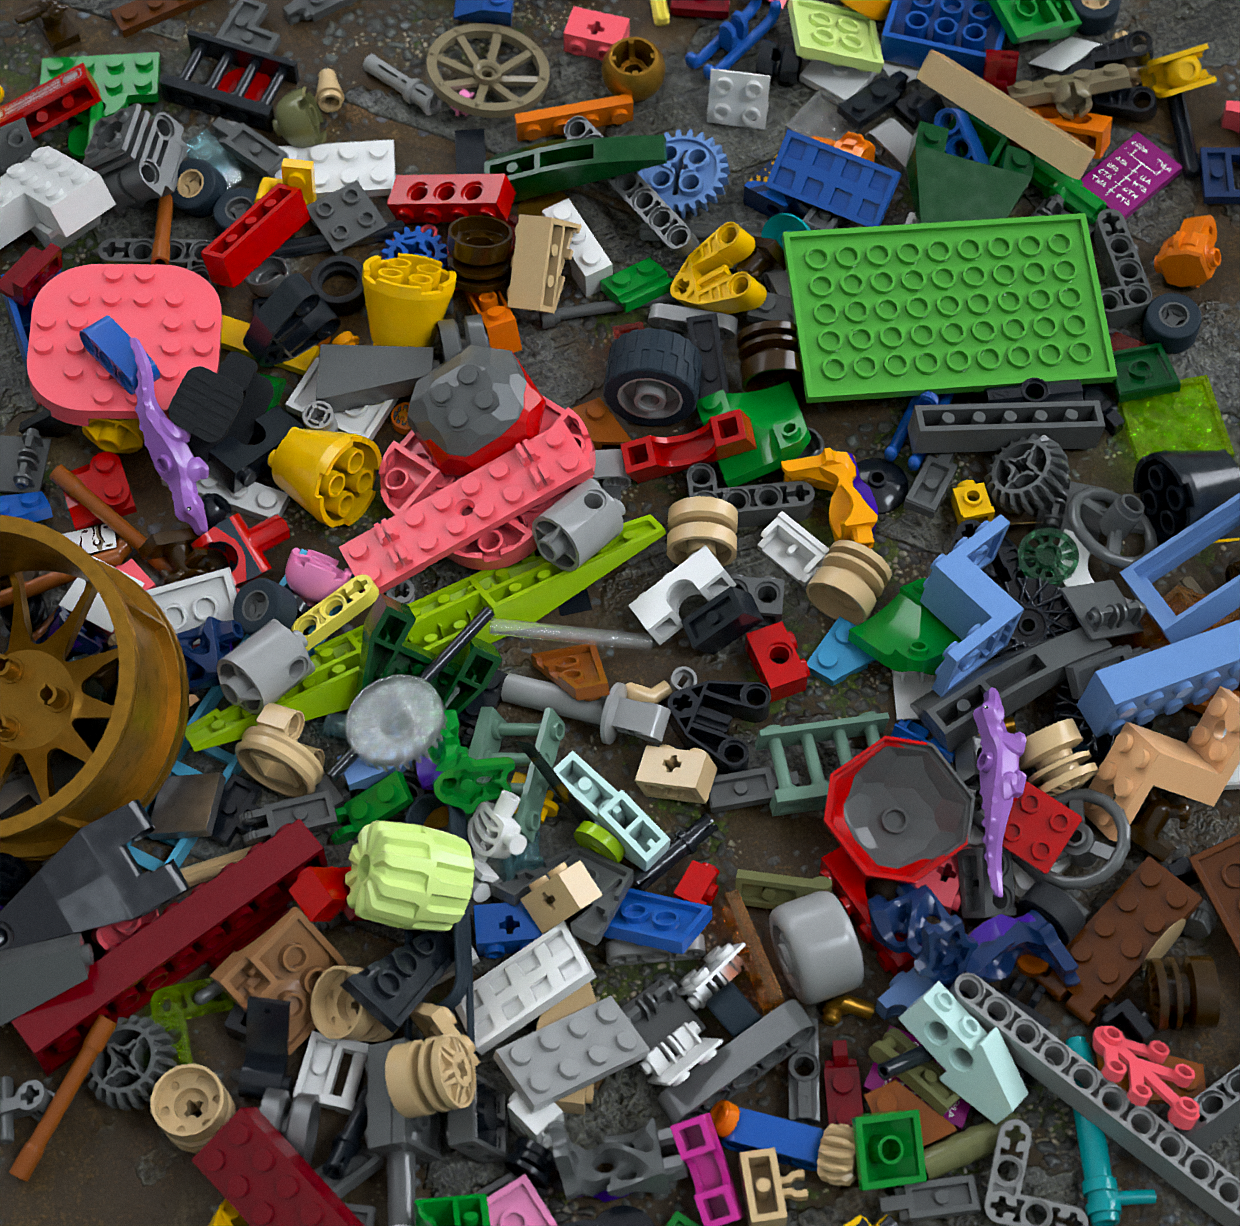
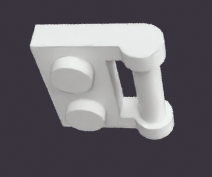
M312 1031L293 1093V1099L300 1092L319 1094L320 1107L350 1115L356 1103V1094L366 1060L368 1059L369 1044L355 1040L329 1039L319 1032ZM344 1053L352 1054L353 1058L342 1096L332 1095Z

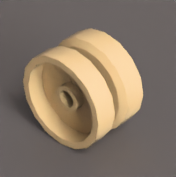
M706 496L683 498L673 503L668 509L669 533L667 534V556L672 562L680 565L691 554L706 545L723 567L731 564L737 555V536L735 534L737 533L738 511L725 500Z

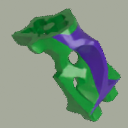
M438 708L421 713V732L417 747L416 770L422 789L434 791L440 801L464 809L466 814L473 813L476 807L484 801L498 799L503 790L512 792L511 785L507 780L508 773L515 769V763L512 758L498 757L475 760L469 757V749L460 746L459 721L455 709L446 710L445 708ZM482 776L491 778L487 783L476 781L477 778Z

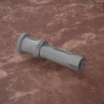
M374 54L368 55L364 60L362 66L364 71L369 72L385 84L402 93L407 103H415L422 108L426 115L434 114L441 106L442 99L433 90L426 87L421 79L409 78Z

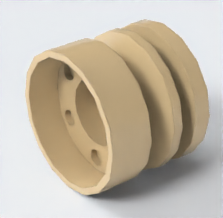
M838 540L832 544L828 554L823 559L822 567L816 570L808 583L806 593L813 605L826 616L837 620L840 616L854 625H859L869 617L875 607L876 598L882 595L884 587L888 585L891 579L892 572L885 560L872 549L854 541Z
M1072 718L1054 723L1027 736L1024 753L1019 758L1020 770L1034 767L1037 770L1026 781L1034 786L1043 783L1038 789L1051 797H1056L1070 789L1080 788L1088 779L1099 772L1095 762L1080 766L1091 757L1089 750L1072 752V749L1083 740Z
M333 966L325 970L316 981L311 996V1013L315 1026L325 1037L337 1040L383 1042L393 1036L384 1025L340 986L346 978L361 972L365 968Z
M449 1033L426 1038L425 1041L417 1040L394 1045L388 1052L385 1063L387 1089L393 1106L401 1116L411 1119L434 1114L437 1110L446 1112L468 1107L473 1101L476 1090L474 1062L468 1046L457 1034Z
M192 1063L176 1066L164 1073L155 1084L150 1098L151 1113L169 1140L182 1151L195 1154L236 1113V1105L218 1076L207 1067ZM197 1110L203 1113L198 1118L193 1115V1113Z

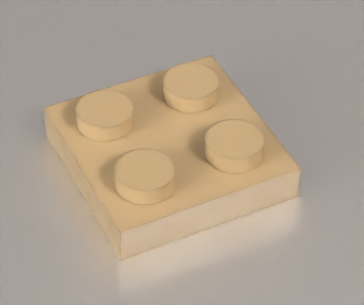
M420 1002L410 1013V1018L425 1039L455 1033L468 1046L473 1058L474 1067L480 1063L474 1054L476 1051L475 1045L465 1034L461 1035L454 1026L457 1021L446 1007Z

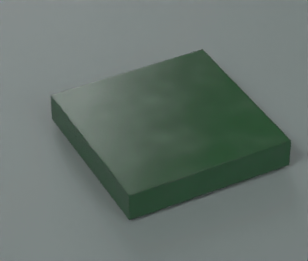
M1161 343L1113 351L1118 377L1110 384L1119 403L1180 391L1181 383Z

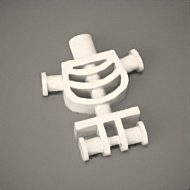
M506 790L501 792L496 804L488 801L480 803L474 810L476 812L468 823L467 833L473 848L471 849V855L474 859L475 867L472 898L476 902H483L491 895V887L484 882H494L500 878L486 863L488 857L507 859L511 854L518 855L522 853L527 845L526 838L519 834L521 830L520 825L512 818L520 798Z

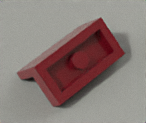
M52 242L43 251L36 247H31L0 279V293L25 307L63 267L61 248Z

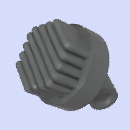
M1206 894L1201 896L1203 903L1186 920L1182 933H1185L1186 936L1189 935L1190 937L1194 936V938L1202 939L1209 935L1217 924L1218 917Z

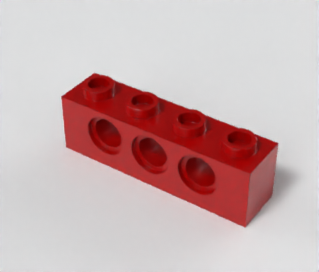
M506 174L396 175L387 205L396 220H403L406 224L412 222H453L458 218L469 215L492 216L507 222L516 191Z

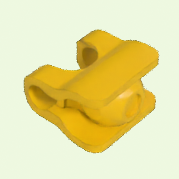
M1208 43L1148 61L1146 66L1139 68L1142 86L1152 89L1156 97L1164 98L1216 82V76H1211L1206 69H1202L1201 63L1198 60L1203 57L1204 50L1209 49Z

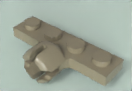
M1112 63L1096 70L1080 69L1070 75H1049L1044 80L1033 82L1027 80L1019 81L1012 86H1007L1008 96L1025 107L1054 103L1058 112L1063 117L1074 119L1073 114L1078 113L1079 118H1081L1090 111L1093 105L1092 95L1131 87V80L1125 64Z

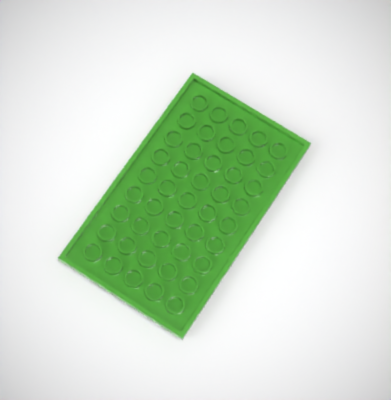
M1086 213L783 232L782 245L794 324H796V337L798 338V351L801 359L806 403L920 396L928 390L935 394L985 391V388L1022 385L1029 378H1040L1045 382L1079 379L1081 384L1111 383L1118 377Z

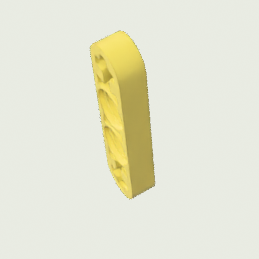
M363 574L358 575L296 619L291 631L298 630L303 634L308 626L316 625L315 630L311 634L305 635L308 641V646L305 648L308 652L372 605L379 596V589L371 577ZM343 606L338 614L329 616L330 611L334 607Z

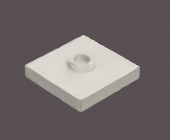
M814 59L800 74V82L838 103H842L865 88L877 73L871 71L863 72L857 68L844 65L835 66L829 62Z

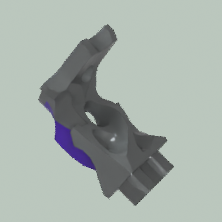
M651 1118L643 1127L635 1132L624 1135L604 1136V1143H601L592 1150H585L573 1144L567 1135L563 1122L548 1123L553 1144V1155L567 1200L590 1196L598 1198L603 1202H608L638 1191L668 1195L671 1193L669 1182L688 1177L685 1161L681 1160L680 1154L669 1157L664 1156L666 1153L678 1151L671 1128L658 1130L655 1119ZM602 1163H610L614 1169L609 1173H601L597 1170V1167Z

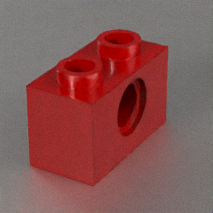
M782 621L746 633L745 650L760 683L769 688L771 702L806 691L807 677H810V670L804 658L800 659L796 652V649H798L796 638L792 631L787 632ZM775 658L784 659L786 662L783 664L774 663L772 660Z

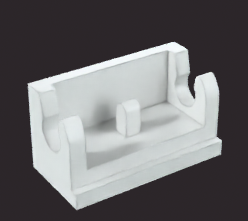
M783 511L762 531L760 536L763 539L757 545V549L804 588L808 585L816 570L822 567L823 559L829 552V548Z

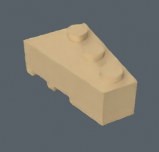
M519 214V220L515 228V251L511 259V281L507 289V307L555 314L565 277L561 276L565 260H571L574 251L569 249L573 234H579L581 224L552 217Z

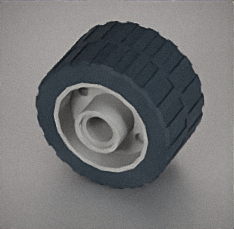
M636 329L622 334L618 339L614 340L612 347L609 349L603 389L606 404L610 406V409L615 414L620 415L621 418L646 426H667L668 424H675L688 418L696 409L702 369V357L699 354V350L687 338L664 329Z

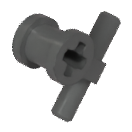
M10 1076L0 1078V1142L4 1145L14 1142L15 1119L31 1115L40 1122L55 1093L47 1090L41 1082L29 1080L20 1086L16 1096H14V1079Z

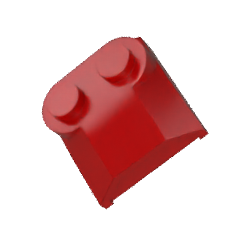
M101 452L95 455L89 464L71 471L90 491L121 517L137 512L119 454ZM63 491L76 531L103 523L79 501Z

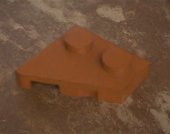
M897 1080L864 1095L872 1112L919 1109L923 1147L957 1132L952 1123Z

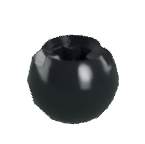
M206 493L200 496L204 503L208 531L219 522L232 516L230 504L221 495Z

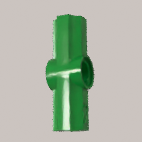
M1036 156L1030 182L1043 191L1045 199L1058 194L1064 199L1063 207L1074 214L1086 213L1087 223L1089 225L1095 224L1098 214L1106 209L1107 203L1086 189L1081 179L1077 180L1064 174Z

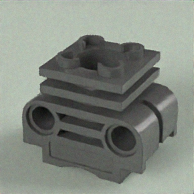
M139 103L127 108H121L115 114L106 118H100L93 126L90 144L84 152L85 158L82 165L90 169L92 168L93 171L101 175L116 203L112 208L120 215L125 213L127 206L135 210L144 206L150 199L164 197L173 193L178 182L180 163L185 159L189 148L181 140L184 130L182 125L165 112H160L151 117L147 110L140 113L142 106Z

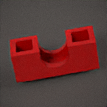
M311 866L298 874L297 881L288 891L310 922H330L341 910L349 921H370L356 916L355 909L348 906L347 897L351 889L350 886L345 884V876L351 870V867Z

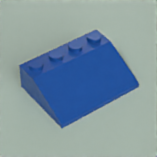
M893 0L882 33L881 52L883 60L921 68L929 51L935 50L983 79L986 49L1003 50L1007 33L991 5L986 0L982 2L980 0Z

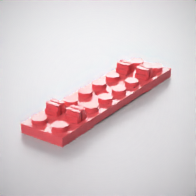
M562 421L530 440H523V444H516V448L388 520L384 518L381 520L382 523H375L372 529L341 545L339 549L354 577L362 574L368 575L378 587L379 594H382L531 508L546 502L595 474L593 468L565 422ZM464 509H473L471 514L467 516L462 515Z

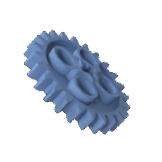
M680 129L676 131L675 137H671L668 132H665L667 160H672L667 161L665 164L636 172L675 213L680 212L682 219H685L687 211H691L694 216H697V208L699 207L708 211L707 202L717 204L716 194L724 195L723 185H729L728 174H730L727 156L723 154L722 146H715L713 137L705 141L703 132L694 137L691 129L687 132L686 136H682Z

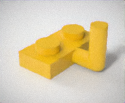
M284 158L281 165L282 179L263 178L260 182L254 204L278 183L300 188L306 206L315 202L314 161Z

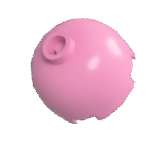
M299 548L292 549L285 569L286 581L290 589L311 607H314L316 603L321 602L347 583L353 574L350 568H345L344 571L337 567L339 561L330 556L310 549L307 555L299 554L301 551Z

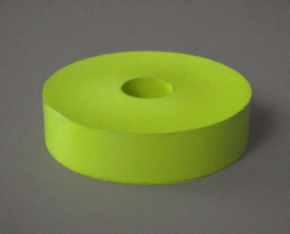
M583 821L573 834L579 845L617 863H620L626 854L622 844L610 832L593 822Z

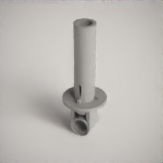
M509 673L504 680L501 693L503 702L539 711H545V708H552L557 715L600 725L601 741L609 745L615 741L619 732L636 736L646 741L662 743L671 713L670 709L655 703L627 699V687L621 682H616L613 685L608 696H602L595 701H577L554 683Z

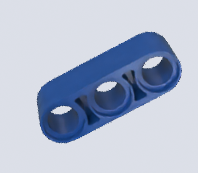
M944 108L937 112L934 125L949 129L945 147L946 153L990 165L967 112L961 108ZM951 114L956 118V125L953 129L948 126V118ZM963 141L968 145V153L965 157L960 153V145Z
M106 315L79 332L80 339L87 351L129 394L133 395L138 387L136 376L138 369L135 355L129 342L131 337L110 316ZM147 354L155 382L160 379V372L155 362Z
M739 1108V1120L735 1129L730 1135L721 1139L722 1146L739 1153L775 1147L778 1163L808 1171H817L818 1150L820 1149L824 1130Z

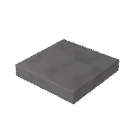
M221 772L168 776L165 784L158 792L151 821L156 829L148 835L151 840L211 836L226 781L224 775Z

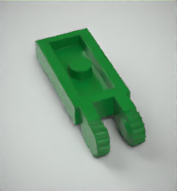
M396 770L345 803L344 807L335 809L338 825L350 819L351 825L343 826L331 835L333 844H345L358 836L364 826L374 821H385L414 802L402 772Z

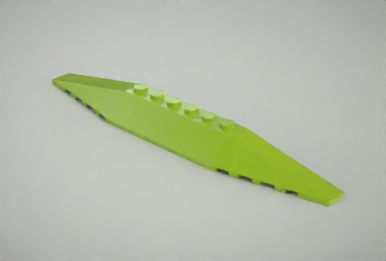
M651 514L625 522L619 536L574 571L568 572L559 569L542 555L536 557L533 552L521 560V562L508 567L477 572L407 604L414 614L416 621L405 640L439 655L485 606L491 609L495 616L475 637L491 644L508 635H513L519 630L532 625L664 536L666 530ZM364 625L315 647V654L310 656L315 666V671L274 704L301 711L304 714L305 721L355 707ZM233 704L221 712L216 708L188 725L184 737L194 752L242 739V735L248 727L258 725L256 720L260 714L247 712L239 705Z

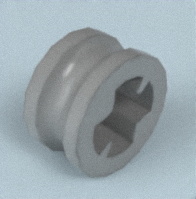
M407 579L386 591V596L405 605L410 604L415 598L414 585ZM406 589V597L404 598L400 595L395 598V590L402 591Z

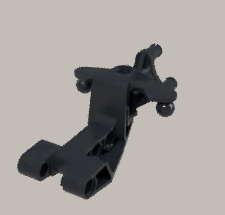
M139 799L82 827L0 911V951L120 922L133 921L149 914L190 889L174 859L152 872L147 871L143 873L131 854L128 846L156 829Z

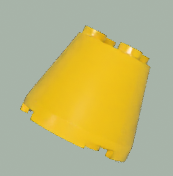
M398 253L397 258L381 260V257L378 255L368 258L363 263L362 283L371 339L374 342L373 346L431 347L438 332V321L443 320L454 293L456 272H448L443 269V262L414 254Z
M292 427L278 448L274 449L268 457V465L272 467V477L275 484L315 519L332 528L343 524L350 526L366 512L376 495V491L372 490L377 470H379L382 462L381 453L374 441L359 434Z

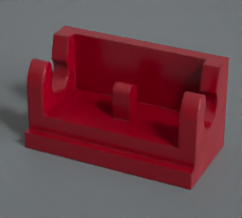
M986 49L983 80L1008 95L1007 86H1012L1016 82L1019 51Z

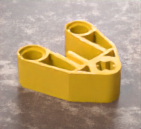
M735 222L724 223L689 254L671 284L670 293L672 297L687 308L724 314H734L759 308L766 299V288L746 272L740 271L732 274L729 271V268L733 267L734 264L751 255L755 248L754 238Z

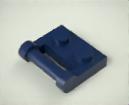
M1200 147L1198 156L1201 169L1203 204H1240V189H1235L1232 168V162H1236L1240 170V148Z

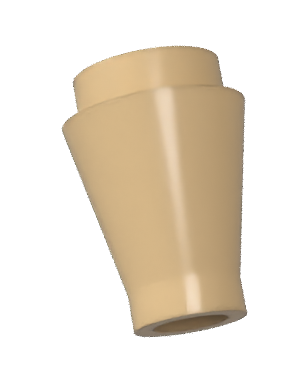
M323 69L318 75L319 81L315 100L321 110L334 112L342 106L344 94L336 78L335 71Z

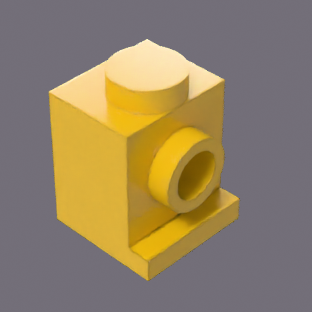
M964 480L956 488H953L951 504L958 525L964 520L969 519L980 523L986 520L991 522L994 519L995 510L991 506L984 482L975 484L974 480Z

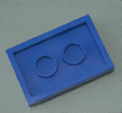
M629 888L603 936L609 939L635 943L639 946L666 950L669 953L684 954L713 918L712 906Z

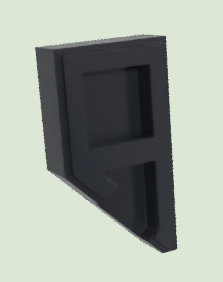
M45 409L22 421L18 432L23 434L27 432V429L34 428L39 431L40 436L59 438L76 430L77 425L60 421L51 416L50 410Z

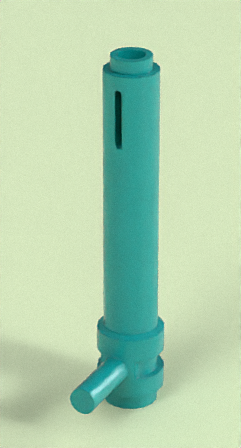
M1075 1036L1065 1040V1044L1094 1066L1091 1045L1086 1041L1085 1037ZM1074 1079L1077 1086L1084 1088L1080 1081ZM1072 1107L1084 1176L1081 1187L1083 1197L1088 1201V1204L1085 1205L1087 1218L1091 1220V1225L1115 1226L1119 1224V1216L1122 1214L1121 1205L1155 1204L1156 1192L1154 1189L1119 1191L1117 1179L1112 1175L1106 1134Z

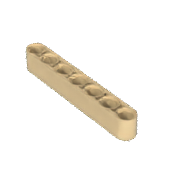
M935 50L929 51L916 76L917 79L1064 174L1077 180L1081 179L1095 155L1093 149L947 56Z

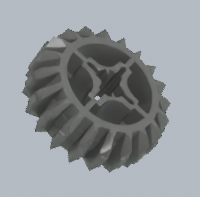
M1035 433L1029 439L1021 436L1017 442L1010 441V445L1006 448L1000 446L1001 453L993 455V464L986 466L988 474L984 479L987 484V493L996 506L1009 514L1014 512L1019 516L1023 515L1025 511L1033 515L1036 508L1044 510V505L1049 501L1055 503L1054 496L1056 494H1064L1062 485L1069 483L1067 475L1071 472L1068 465V457L1060 445L1046 435L1040 437Z
M131 1015L129 1020L125 1017H118V1025L86 1075V1078L90 1080L87 1086L91 1091L95 1092L98 1100L103 1103L106 1102L113 1109L120 1108L124 1111H130L132 1106L136 1109H143L145 1100L151 1103L150 1098L158 1080L164 1073L177 1066L176 1062L171 1058L178 1054L176 1048L171 1046L174 1040L159 1023L155 1024L152 1019L148 1017L140 1018L137 1015ZM126 1056L132 1061L131 1063L136 1067V1070L132 1068L130 1062L125 1058ZM139 1079L137 1082L130 1085L134 1080Z

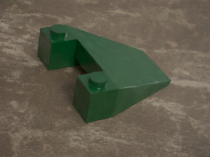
M920 121L911 140L906 163L916 223L1009 218L1032 178L1036 155L1030 151L1007 145L998 166L994 167L944 152L949 129Z
M381 593L364 621L352 733L359 737L438 656L405 640L416 621L414 614L409 606ZM474 636L373 743L400 733L409 755L412 750L417 751L421 732V713H426L430 709L445 708L446 710L455 709L458 715L487 688L502 661V657L495 646Z

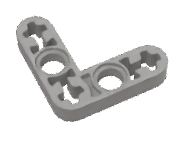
M1020 1119L1006 1120L998 1132L984 1201V1209L987 1216L994 1222L1009 1226H1049L1053 1219L1052 1207L1060 1208L1057 1216L1069 1218L1070 1213L1075 1212L1077 1220L1082 1221L1081 1226H1088V1218L1085 1212L1077 1206L1021 1193L1031 1143V1131L1029 1126ZM1014 1125H1019L1020 1132L1025 1134V1139L1018 1140L1015 1148L1016 1152L1023 1151L1021 1159L1012 1154H1000L1001 1147L1009 1150L1010 1138L1005 1136V1131L1012 1130ZM1005 1160L1013 1161L1018 1167L1017 1177L1011 1181L1002 1180L997 1173L999 1164ZM999 1196L1006 1197V1204L1017 1207L1016 1200H1024L1020 1208V1221L1012 1220L1015 1212L1003 1211L1002 1216H997L996 1210L990 1207L991 1201L997 1202ZM1033 1204L1042 1205L1047 1212L1046 1219L1038 1225L1032 1224L1026 1219V1210ZM1055 1222V1226H1066L1063 1223Z

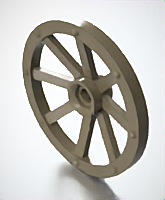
M476 23L455 27L440 35L433 42L427 54L426 77L435 94L451 107L474 116L502 118L523 113L534 107L543 98L548 88L550 68L543 51L527 36L504 26ZM467 39H492L487 59L479 60ZM501 41L523 51L501 66L496 62ZM457 43L472 68L441 54L448 47ZM529 60L533 61L538 72V76H505ZM437 65L467 78L444 81L439 74ZM503 86L534 87L526 95L519 98ZM475 87L477 94L475 100H472L454 90ZM494 92L506 102L487 103L484 100L487 94Z

